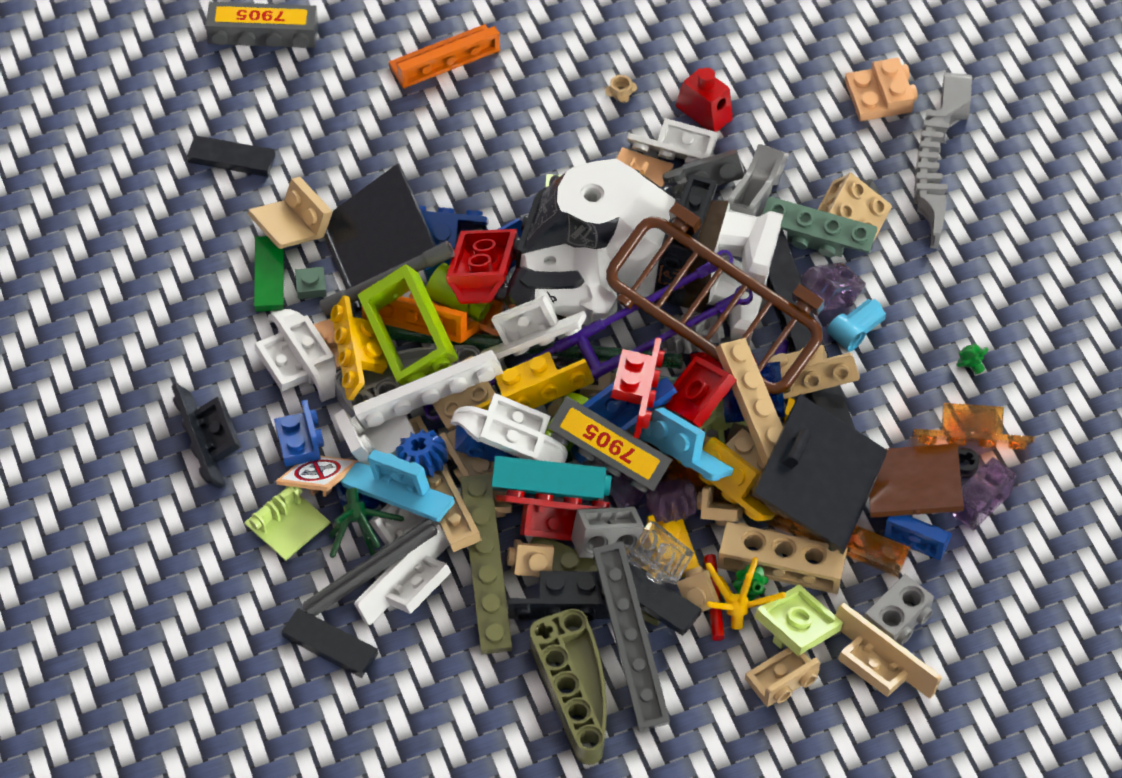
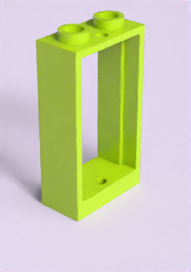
M407 264L357 294L393 375L401 385L450 367L453 362L459 359L419 273ZM411 291L437 349L409 367L404 368L378 310Z

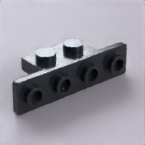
M175 383L171 386L175 396L173 397V402L183 417L181 421L182 427L190 436L192 442L190 444L191 451L199 460L201 466L199 473L205 482L212 483L221 489L226 484L217 462L241 448L225 402L217 396L197 409L191 392Z
M540 571L539 598L508 599V617L518 621L541 619L568 609L582 611L586 615L588 622L594 619L610 620L605 598H602V586L598 571Z

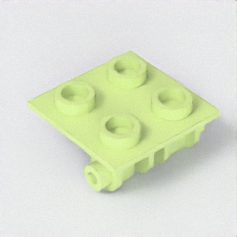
M286 486L282 492L274 496L271 501L265 503V506L259 511L254 512L244 522L248 528L285 561L331 523L300 495L303 493L301 488Z

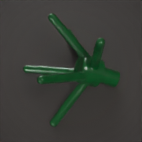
M358 489L345 490L347 504L343 505L344 513L334 520L336 526L329 533L330 537H334L337 534L330 557L334 558L336 556L348 524L358 522L370 555H374L376 553L375 548H379L380 543L368 523L366 515L400 522L404 521V517L365 508L364 502H359Z

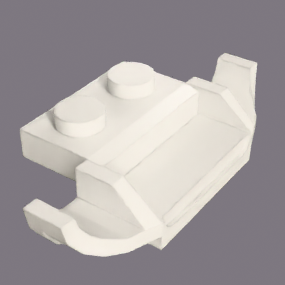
M284 309L269 314L268 321L276 324L278 334L255 342V351L280 390L285 391L308 381L310 385H316L321 402L334 398L335 356L308 315L303 316L291 309Z
M494 393L490 401L488 410L475 406H463L454 411L450 424L460 425L477 442L485 443L522 459L565 463L568 451L566 447L556 439L545 435L551 416L496 393Z

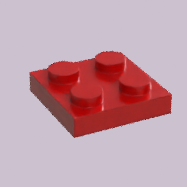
M695 356L673 386L677 392L668 403L662 406L700 428L737 380L730 373Z

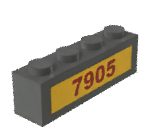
M209 2L205 26L208 44L316 48L318 31L317 5Z
M566 396L548 426L549 429L554 431L551 435L552 438L566 446L571 441L580 447L577 453L592 462L595 457L606 463L604 467L607 471L617 477L624 473L632 478L630 485L646 493L648 488L655 491L673 461L670 457L640 439L633 438V435L568 396Z

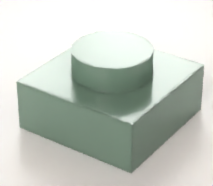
M324 267L295 269L298 299L326 297Z

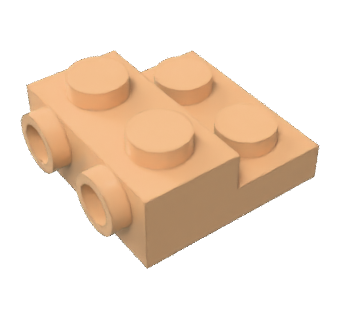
M899 57L875 61L872 63V69L845 73L844 81L859 121L912 113L914 101H917L918 97L917 89L914 84L909 85V68L907 64H901Z

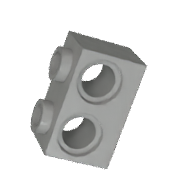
M636 507L577 509L571 540L579 558H593V548L622 541L624 542L627 555H637L644 525Z
M904 574L865 613L864 618L894 641L903 645L911 637L912 629L918 623L923 625L933 613L931 606L934 596ZM910 602L916 606H908L905 603ZM885 622H892L896 626H888Z

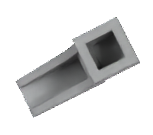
M758 144L746 174L727 200L730 203V209L752 216H761L773 185H778L789 153Z

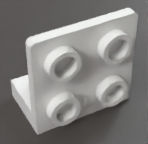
M344 409L334 415L351 453L360 463L369 466L367 457L374 449L386 454L396 455V447L401 444L400 439L409 438L410 432L416 434L407 415L397 416L385 421L380 426L368 429L363 427L356 416L351 418Z

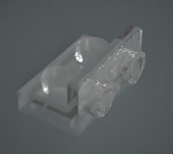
M650 520L635 547L624 544L626 554L629 556V563L646 570V577L660 585L663 582L676 585L694 554L693 551L661 525Z

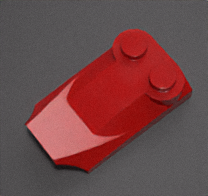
M517 229L460 232L454 250L455 257L451 259L446 275L447 284L453 290L459 303H491L504 283L511 263L516 259V254H513V248L518 237Z

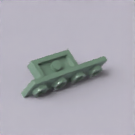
M768 197L762 213L763 215L768 211L784 214L780 226L782 230L787 231V242L799 249L810 248L817 250L820 254L827 257H842L845 248L869 254L878 229L874 225L774 197Z

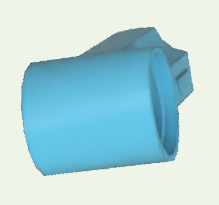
M867 299L847 316L843 313L834 318L827 328V334L847 351H853L862 343L869 331L885 320L886 313L877 300Z

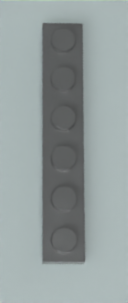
M624 542L593 548V555L638 730L643 731L670 724V718Z

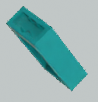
M495 456L492 489L506 492V490H517L531 495L540 493L554 495L553 497L559 498L572 497L587 501H603V496H609L612 475H606L605 467Z

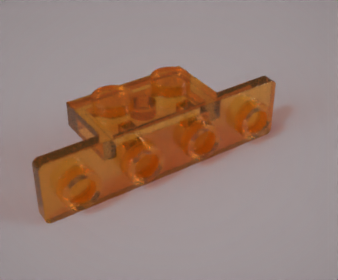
M943 403L941 430L914 429L912 431V438H919L918 443L936 444L937 439L948 440V444L957 443L958 446H966L967 441L978 442V447L996 448L997 443L1008 444V449L1026 450L1027 445L1033 444L1035 436L1003 434L1004 407Z

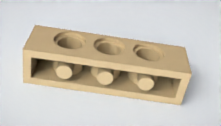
M726 522L717 568L737 572L745 569L748 564H751L752 558L757 557V566L763 568L764 575L770 580L793 585L800 584L802 587L838 594L847 548L842 555L838 549L834 552L830 551L827 542L810 540L805 536L786 535L773 529H758L750 527L745 523ZM748 547H754V548H757L758 550L752 551V550H749V549H747V548H748ZM777 554H786L788 557H780ZM808 560H814V561H817L818 563H817V564H812V563H809Z

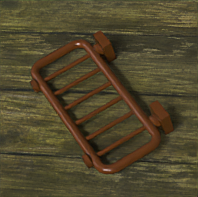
M677 202L669 210L670 219L673 220L671 223L661 217L643 219L632 231L606 270L608 285L619 294L616 301L631 310L633 305L637 306L720 362L715 350L717 346L711 343L710 340L746 289H750L767 302L741 339L746 338L747 340L772 305L792 317L757 366L760 373L797 321L810 330V340L779 382L772 383L762 377L769 394H780L787 391L803 371L823 340V331L820 324L809 314L812 313L818 317L824 308V299L798 284L792 293L793 301L796 302L793 305L686 233L687 230L693 234L699 230L701 220L700 217ZM652 228L663 231L669 237L632 288L622 283L618 278V271L645 233ZM675 239L693 251V253L655 305L636 291ZM699 255L718 269L681 321L662 310L661 307ZM724 272L741 283L742 286L704 338L685 324L719 276Z

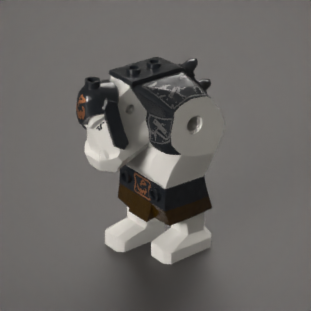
M618 159L594 161L572 167L560 177L553 175L550 178L549 186L536 194L529 215H524L521 225V231L523 232L521 238H516L513 248V254H516L515 270L508 285L503 283L499 288L497 300L505 302L507 307L511 309L546 295L558 320L584 311L587 316L583 322L585 326L598 319L603 320L613 315L617 311V293L608 285L606 280V270L609 263L643 219L661 217L670 223L672 222L669 210L675 202L679 203L680 199H676L671 195L673 187L669 185L658 186L648 177L641 174L639 170L631 168ZM712 201L698 241L715 253L727 250L732 256L742 257V262L733 258V265L766 286L784 214L768 211L757 217L731 211L729 201ZM657 228L649 229L618 271V278L622 283L632 288L665 242L667 234ZM665 251L636 292L643 297H647L670 285L690 257ZM698 255L683 277L695 272L696 268L706 264L708 261ZM723 256V258L726 259L727 261L730 260L729 257ZM715 272L702 279L699 277L672 291L665 302L689 309ZM722 272L694 312L703 313L706 304L715 306V303L734 294L736 288L742 284ZM745 291L741 299L748 298L749 293ZM753 291V300L750 304H739L729 313L730 337L732 341L741 339L759 314L763 298ZM753 332L747 339L748 345H750Z

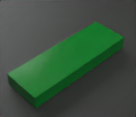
M268 236L255 237V312L284 310V248L279 249Z

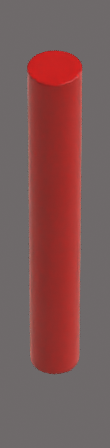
M705 555V570H707L706 564L711 563L718 574L716 555ZM710 576L717 596L719 598V601L721 603L720 591L717 585L715 584L714 580ZM712 608L709 609L712 640L721 641L724 639L722 610Z

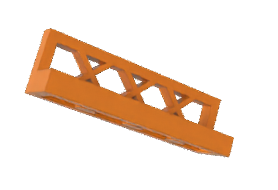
M484 24L389 61V68L404 89L499 52L500 33L495 26L488 28Z
M401 296L378 310L386 325L431 336L414 299ZM433 304L450 341L462 343L480 331L479 322L467 320V312ZM362 307V319L368 320L367 315Z

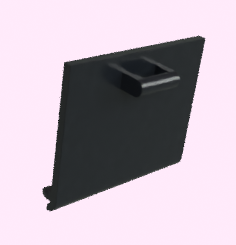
M398 163L333 210L324 236L346 289L423 254L424 251L436 246L404 172ZM360 300L352 303L355 311H362Z
M800 394L797 396L752 495L827 542L830 551L834 552L838 549L839 553L843 555L885 461L887 450Z

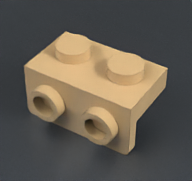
M786 648L745 673V680L766 707H769L775 702L779 704L786 701L793 691L803 686V688H806L813 684L818 678L820 661L816 657L810 660L805 653L797 656L791 649Z

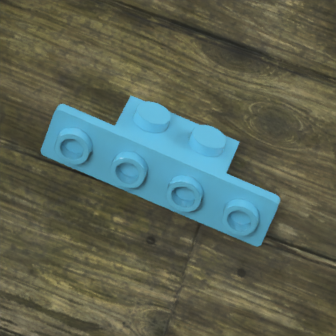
M663 407L654 409L653 420L649 422L648 429H641L640 440L649 442L659 448L663 454L674 457L683 466L692 468L702 474V477L706 480L718 481L720 478L733 474L732 467L702 450L706 432ZM636 424L631 426L629 431L634 433Z
M375 449L367 457L370 466L356 462L341 480L342 486L345 488H357L361 494L435 522L441 521L455 504L452 496L429 487L426 473L422 466Z

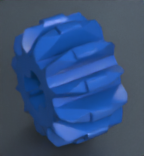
M422 428L417 434L410 432V437L401 438V444L396 447L397 458L419 464L424 468L426 476L430 475L434 478V472L443 471L444 463L448 462L445 441L434 430L426 433Z

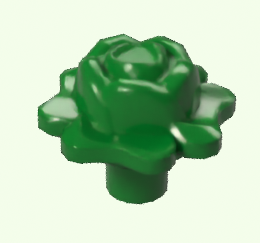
M976 343L963 347L959 351L960 359L956 366L971 367L975 375L983 372L985 368L982 361L989 349L987 347L980 348Z
M750 564L745 569L736 572V580L733 582V587L737 589L738 594L741 592ZM757 566L747 594L749 601L754 600L757 595L764 594L765 592L764 585L768 583V578L764 575V570L761 566Z

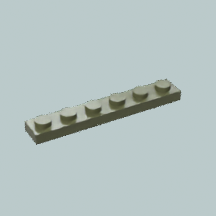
M491 474L460 477L462 499L482 541L468 546L481 655L512 651V641Z

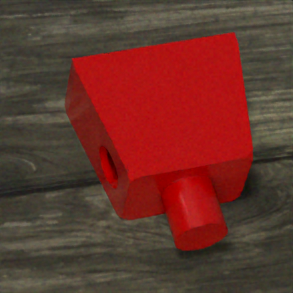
M707 67L699 68L684 80L676 101V107L705 129L718 132L732 120L730 89L715 77L713 69Z

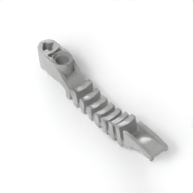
M944 72L940 110H927L923 122L916 163L914 204H917V212L922 214L930 224V248H938L946 208V195L944 194L948 190V184H939L942 180V173H936L939 169L937 159L939 158V153H941L940 143L946 144L947 138L945 133L949 127L960 120H968L972 75Z

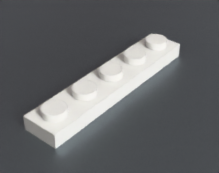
M491 349L353 406L354 412L365 429L377 427L387 420L407 415L414 409L434 404L441 398L454 393H461L468 387L481 382H488L496 376L503 374V370Z

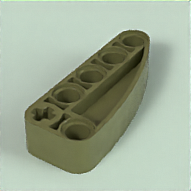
M568 609L533 622L530 627V650L576 758L583 764L592 765L601 760L604 752L607 707L605 678L597 644L586 615L578 609ZM574 626L579 629L576 631H571L567 628ZM552 662H557L561 665L558 667H552L548 664ZM567 688L573 692L565 694L560 692V690ZM574 715H581L584 717V719L577 721L572 719L571 717ZM585 742H593L594 744H596V746L588 748L583 746L582 744H584Z

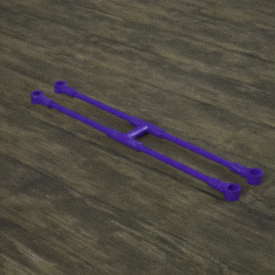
M721 250L717 253L721 257H729V262L733 264V256L729 251ZM707 262L696 268L695 272L683 277L674 290L699 277L702 279L715 272L718 268ZM669 285L645 298L651 302L661 298ZM741 286L737 287L735 293L715 303L714 307L689 319L685 325L690 328L717 313L722 314ZM747 288L748 298H740L735 306L750 304L753 300L752 291ZM633 305L631 310L624 308L603 320L598 319L581 328L577 333L554 342L550 348L521 363L547 352H550L551 355L556 352H563L577 344L590 368L594 380L618 368L620 354L600 363L587 338L605 330L607 325L640 308ZM670 329L657 336V338H661L662 343L677 335V333ZM656 337L630 351L642 353L654 347ZM496 378L489 381L491 386L497 384ZM432 404L426 405L424 410L426 417L432 422L440 421L441 418L438 414L436 416L429 415L430 410L434 406Z

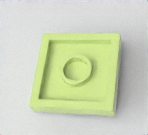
M800 584L785 592V598L766 603L757 608L754 616L774 634L773 643L780 649L787 646L797 656L840 632L844 623Z

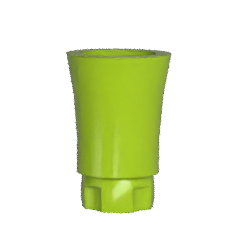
M442 263L434 271L426 285V290L431 300L449 308L467 312V317L469 316L473 320L481 322L489 312L493 301L491 303L479 304L459 303L453 290L447 284L446 275L449 265Z

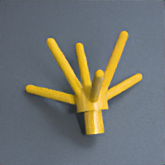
M757 557L752 558L740 594H733L724 578L718 576L712 564H706L707 570L726 603L708 601L706 606L708 608L726 610V613L731 615L732 629L739 630L744 628V616L748 614L749 608L786 597L784 592H780L748 602L747 594L758 563Z

